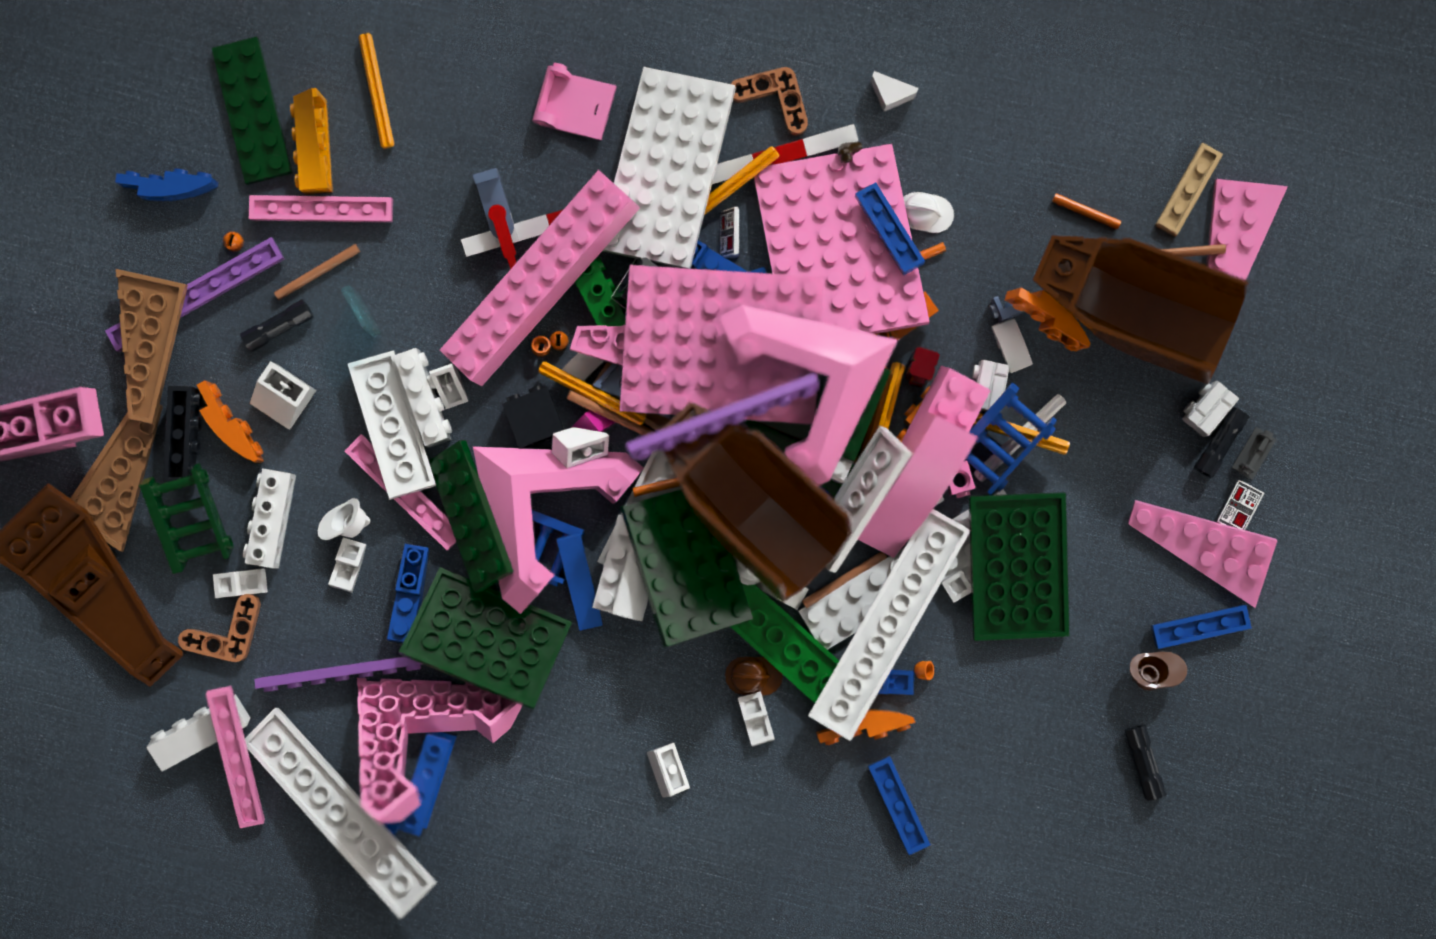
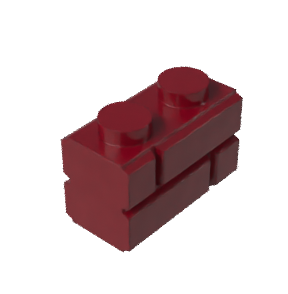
M922 347L916 348L911 354L910 365L907 367L905 378L909 380L908 384L920 388L928 384L933 379L934 367L938 363L940 354Z

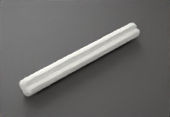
M1057 394L1035 415L1046 423L1066 404V401L1061 395ZM1027 422L1023 426L1025 428L1038 431V429L1034 427L1030 422ZM1012 438L1001 446L1009 455H1012L1021 447ZM995 454L984 462L993 472L1004 463ZM978 470L974 472L975 477L979 481L983 482L987 479Z

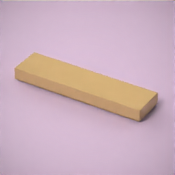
M1204 143L1200 144L1155 226L1175 237L1178 235L1220 161L1222 153Z

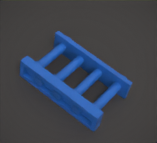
M1013 382L969 431V433L978 437L976 439L977 443L981 442L1008 466L999 477L972 454V450H970L965 460L993 483L987 491L990 495L995 490L1000 492L1009 482L1006 478L1042 438L1047 440L1056 430L1053 427L1057 421L1054 417L1046 424L1018 400L1019 397L1016 393L1020 388ZM1005 406L1008 408L1012 407L1040 431L1031 442L1002 418L1003 414L1000 411ZM990 423L993 426L996 424L1024 448L1016 459L986 435L987 432L984 429Z
M531 509L532 520L541 524L539 527L541 531L534 546L535 559L538 562L550 532L553 533L554 529L563 532L562 537L581 533L583 538L585 530ZM558 551L550 571L554 576L548 582L554 586H558V583L564 584L566 579L559 577L563 567L560 551Z
M432 732V735H426L411 782L417 789L420 806L402 821H399L396 829L420 836L422 829L428 828L457 735L447 732Z

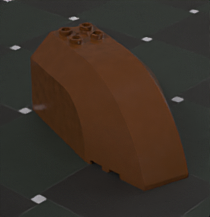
M1055 235L1051 236L1033 278L1037 285L1103 342L1133 357L1207 385L1219 364L1234 329L1249 283L1248 280L1131 238L1107 239V237L1084 238L1082 236Z
M690 402L663 429L712 411ZM730 423L722 426L715 433L706 432L700 434L693 441H682L676 443L673 448L663 451L699 520L782 603L801 592L836 557L852 534L851 516L768 439L755 430L752 431L740 426V424L732 425Z

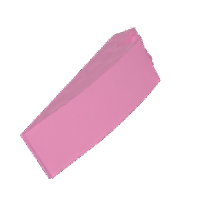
M940 367L901 442L912 455L857 540L893 558L898 554L940 500L978 437L972 435L969 431L991 391L990 389L950 368Z
M78 387L0 406V461L76 447V442L104 436L96 389Z

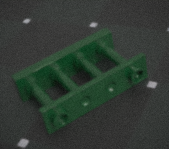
M200 463L194 465L191 470V476L163 484L156 483L153 476L144 479L139 485L173 574L182 572L188 559L221 550L223 558L227 559L232 553V549H234L232 538L230 535H226L209 489L208 473L205 469L202 470ZM196 484L200 498L169 507L164 505L161 498L163 493ZM205 507L208 520L181 528L172 527L170 521L172 515ZM213 529L217 539L216 542L189 550L180 548L178 541L181 537Z

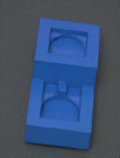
M891 670L878 694L914 695V670Z

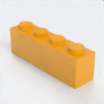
M311 88L293 96L294 104L290 105L291 116L295 118V127H292V138L294 142L296 141L297 149L293 151L294 163L298 165V174H295V185L304 195L333 193L327 100L317 88Z

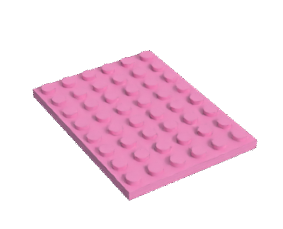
M892 144L861 149L859 152L852 154L853 160L849 163H841L840 156L837 153L769 165L754 176L772 274L824 277L822 323L870 334L929 324L919 269L917 268L903 276L855 198V193L876 182L912 239Z
M630 265L620 411L677 415L690 402L714 411L815 373L818 379V372L764 353L740 364L727 336L721 316L745 305L755 309L822 323L825 278ZM816 393L808 398L799 397L794 399L789 405L784 407L775 406L770 408L763 415H751L746 417L745 420L813 424L815 419Z

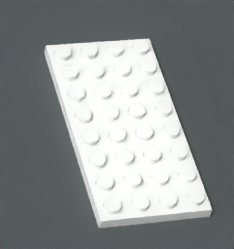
M643 67L614 184L633 200L640 209L603 249L604 252L636 259L647 257L654 263L691 269L736 90L735 85Z

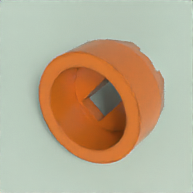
M229 232L223 237V244L228 250L235 252L243 247L244 240L237 232ZM233 235H235L234 238H233V240H232L231 246H229L231 237H232Z
M556 331L550 336L549 341L553 349L561 351L567 348L569 338L564 332ZM558 334L561 335V338H560V345H561V346H556L557 335H558Z
M544 336L535 337L531 343L533 353L539 357L546 356L551 348L549 339ZM540 343L544 344L543 351H539Z
M931 661L918 662L914 667L916 677L921 680H931L934 676L933 663Z

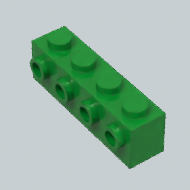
M598 257L580 275L575 283L597 326L626 325L624 313L627 310L611 298L616 288L611 278L605 279L602 271L606 270L600 257Z

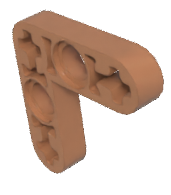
M782 67L736 79L731 83L735 87L740 86L741 89L749 88L748 82H752L754 93L750 94V89L743 91V96L735 93L733 101L737 103L778 94L788 132L799 136L806 131L808 120L796 75L791 68ZM782 74H786V77H791L788 81L789 89L794 87L795 90L785 91L784 82L779 81ZM760 79H765L768 81L769 87L765 91H760L755 86L756 82ZM787 96H795L798 103L795 107L790 108L785 105L784 100ZM797 112L798 121L803 122L800 129L791 126L794 121L793 114L788 116L787 113Z
M244 594L238 598L228 637L196 629H187L181 632L178 637L179 646L186 651L231 662L243 661L249 654L261 607L260 599L254 594ZM251 598V603L254 604V607L248 609L247 615H252V618L239 617L240 613H246L247 607L243 605V602ZM240 621H245L249 626L248 632L244 635L237 632V624ZM193 634V639L203 641L201 644L192 643L188 646L189 642L185 640V637ZM234 637L238 639L246 638V642H240L239 650H242V654L234 657L235 653L231 652V649L237 647L238 640H233ZM211 639L218 640L220 644L217 652H211L208 649V642Z

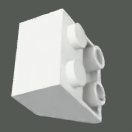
M270 361L257 380L250 404L290 430L317 390L278 364Z

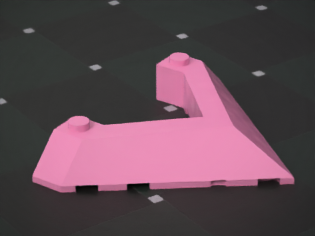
M745 305L722 315L721 319L727 336L740 364L764 353L829 376L809 436L787 446L785 450L787 458L816 485L819 486L828 482L898 340L803 318H795L776 312L755 309Z
M473 447L478 476L514 570L512 574L499 581L502 599L521 614L554 576L535 559L530 494L596 489L614 504L633 483L644 467L637 461L632 460V457L624 452H608L606 456L566 468L552 454V450Z
M357 678L362 809L378 823L402 821L420 806L416 787L405 779L408 733L477 730L494 743L511 729L522 705L467 682L465 685L452 684L451 681H402V679L367 681L366 678Z

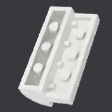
M618 514L592 608L642 621L648 596L623 516Z

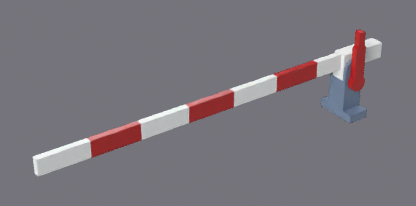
M854 124L774 147L779 154V158L770 165L786 163L834 149L843 143L857 142L859 140ZM765 150L717 164L712 184L728 180ZM497 168L473 174L490 231L461 239L466 257L501 247L511 270L517 263L515 259L516 250L513 243L541 235L563 210L514 224Z

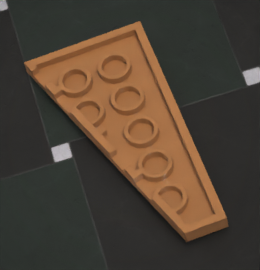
M115 269L116 277L118 278L119 290H117L121 310L119 316L122 350L125 356L124 374H126L128 419L155 425L188 285Z
M159 404L155 425L128 419V412L126 413L70 498L89 512L105 541L124 552L139 497V485L144 478L163 406Z

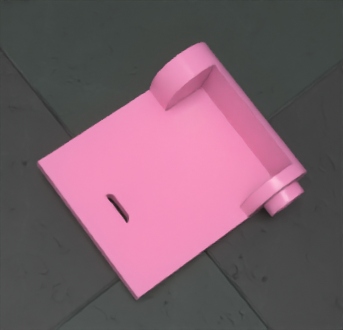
M553 63V66L547 67L532 121L544 127L602 141L617 86L571 75L565 65Z

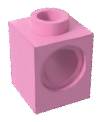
M964 461L956 474H961L965 478V484L962 487H957L952 480L947 488L949 496L956 494L957 498L971 495L970 490L975 489L968 461Z

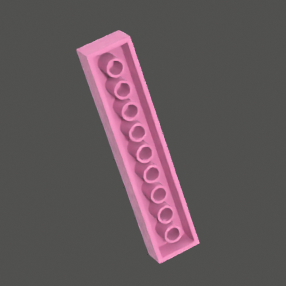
M598 170L443 345L440 351L470 381L483 386L635 215L640 207Z

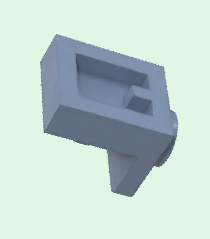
M998 296L994 297L991 300L992 305H989L993 318H997L999 323L1026 313L1014 309L1009 302L1004 304L1005 308L1003 309Z

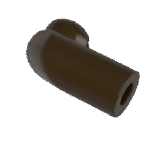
M860 142L841 144L838 148L840 162H852V154L859 152L862 149V144Z

